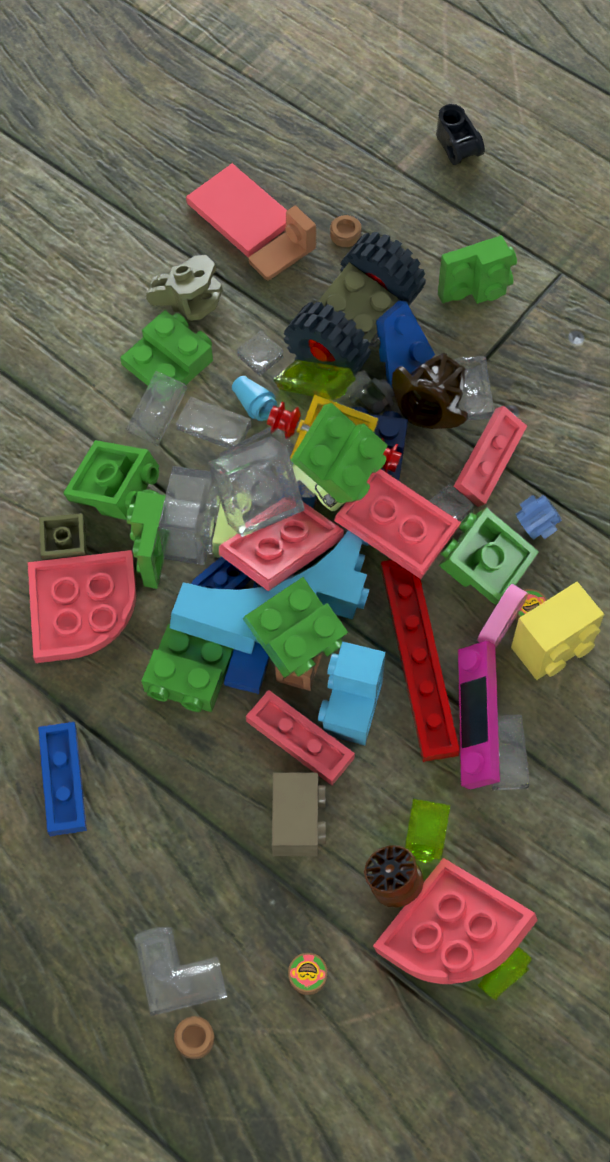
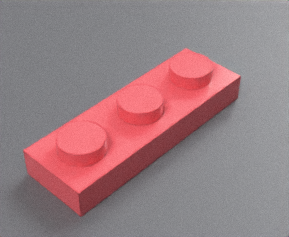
M504 405L495 409L453 486L477 507L487 503L527 428V425Z
M270 690L264 694L246 715L247 723L311 771L318 773V776L330 785L337 781L355 759L354 752Z

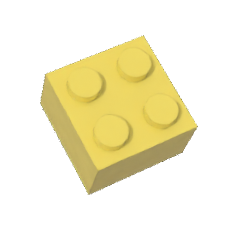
M575 582L518 619L511 648L536 680L546 674L549 677L554 676L566 666V661L575 655L577 658H581L594 648V641L600 633L599 627L604 613L582 586Z

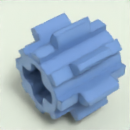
M532 495L520 504L522 510L516 513L517 518L533 540L540 535L543 539H546L558 530L555 525L562 521L561 517L545 495L538 499Z

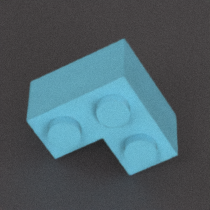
M342 641L339 654L332 653L327 673L330 675L327 688L332 689L329 701H322L318 721L323 722V730L333 738L366 745L383 683L386 652Z

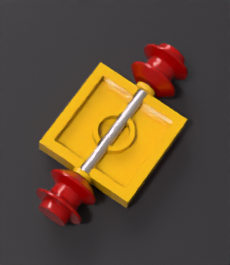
M314 395L305 420L301 419L299 407H296L292 412L285 410V402L282 401L279 407H272L267 425L272 426L271 434L277 429L283 430L285 439L293 436L296 431L299 433L290 456L291 460L325 404L332 403L355 425L365 424L373 432L376 429L379 418ZM398 444L391 449L386 448L383 453L386 456V462L382 468H384L386 473L388 471L395 472L402 456V453L396 451Z

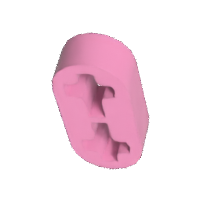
M511 584L481 630L477 641L480 643L487 640L495 644L496 648L525 603L528 593Z

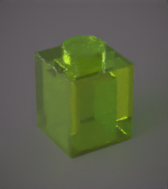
M413 799L405 848L412 853L416 860L423 862H432L434 858L441 860L450 805Z

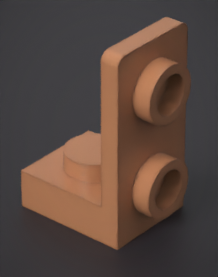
M296 205L286 211V232L249 257V264L267 281L316 249V224Z

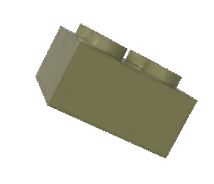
M83 513L39 517L42 561L87 555L86 527Z

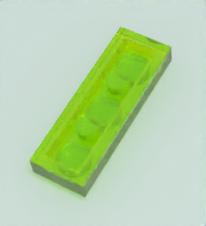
M296 359L273 380L279 390L312 397L317 395L333 401L342 397L356 378L349 368Z

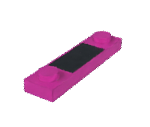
M487 640L458 650L461 786L470 790L500 782L495 644Z

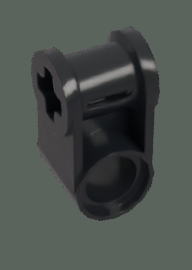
M457 104L443 106L439 110L436 137L446 151L450 162L453 165L461 164L462 159L473 155L477 157L484 155L485 146L482 136L471 123L465 110Z

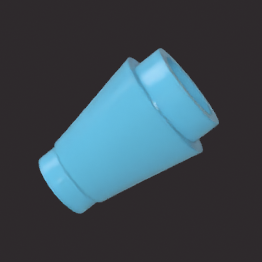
M240 376L233 382L232 391L243 405L249 417L258 421L267 420L272 407L277 406L275 395L246 376Z

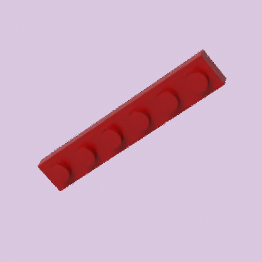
M393 560L381 561L382 577L422 761L426 762L459 756L460 749L421 579Z

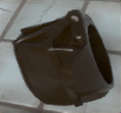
M442 353L427 360L411 373L403 366H399L393 372L391 381L398 407L405 419H408V422L415 426L429 429L455 428L464 424L467 421L468 413L456 407L463 397L465 367L460 366L455 360L448 357L447 353ZM414 391L421 396L420 400L416 397ZM428 401L430 403L438 405L439 407H432L424 403Z

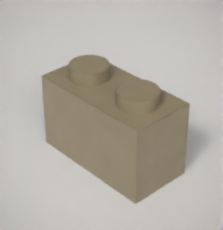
M273 773V856H318V844H326V821H318V808H325V785H318V773Z

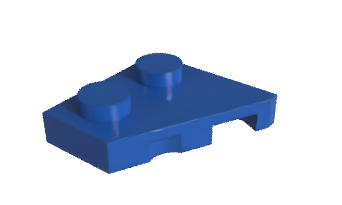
M406 301L396 302L376 320L377 335L380 339V362L385 363L386 382L393 389L392 375L399 366H403L411 373L418 366L435 356V353Z

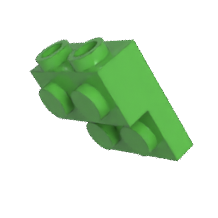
M501 235L442 254L438 284V296L442 304L452 300H461L472 294L477 304L487 300L493 301L505 295L507 286L513 284V275L510 267L517 264L514 249L511 246H507Z
M164 310L142 329L143 338L123 354L120 359L121 364L168 402L213 361L212 342L204 332L198 331L195 334L188 328L189 325L181 314L175 313L171 315Z
M330 403L322 407L290 461L337 502H353L362 499L368 493L370 484L367 483V480L371 473L377 472L385 464L386 456L383 453L388 445L365 424L355 425L336 406Z
M95 440L63 494L69 502L93 506L97 508L101 515L127 520L129 504H135L138 491L142 492L147 489L149 484L153 485L157 482L159 465L147 449Z
M143 490L142 492L138 491L135 504H129L127 524L131 525L130 539L134 541L133 557L138 559L137 573H141L144 587L158 589L171 533V522L166 495L153 490Z
M486 507L477 514L470 512L463 519L459 527L462 534L457 540L451 538L440 553L444 558L438 566L462 586L472 585L497 606L511 584L516 585L539 551Z
M304 577L264 602L243 618L284 678L295 672L297 677L306 673L316 665L312 660L322 652L327 657L341 648V639L348 634V631L328 603L322 604Z
M168 624L158 650L154 649L142 678L144 692H147L148 696L158 701L165 702L167 699L180 702L184 708L190 711L201 712V710L212 712L234 649L171 629L170 624Z

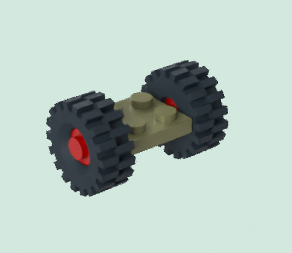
M369 232L365 233L341 261V273L315 304L310 302L305 305L285 329L284 342L289 344L287 349L290 353L296 355L294 359L298 363L302 362L305 365L304 369L306 371H313L316 377L319 379L325 378L329 384L334 382L337 385L348 384L371 354V349L368 347L377 335L376 320L398 301H406L410 306L424 288L423 286L426 284V279L423 278L425 275L424 269L418 268L421 263L418 259L411 257L413 253L408 248L406 250L401 248V242L395 240V242L390 241V236L386 234L380 237L378 232H373L371 235Z

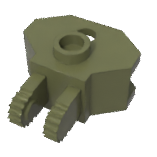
M207 255L193 256L181 265L172 267L170 274L155 275L151 281V287L146 293V300L153 306H172L173 312H180L188 321L202 319L216 309L223 291L222 285L213 277V273L216 271L215 263Z

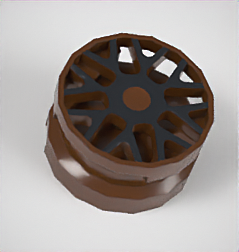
M389 845L374 852L366 862L364 870L365 879L379 903L387 907H402L414 901L422 891L424 883L422 871L417 865L415 857L408 849L402 846Z

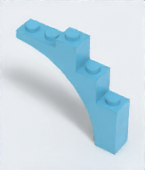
M348 530L337 546L316 565L293 578L284 580L270 591L263 587L242 590L211 589L183 582L171 613L170 628L252 654L255 642H259L244 622V616L302 577H304L323 605L328 603L336 615L353 619L356 608L364 609L370 590L363 587L367 574L360 571L365 555L359 553L362 544L366 546L369 544Z

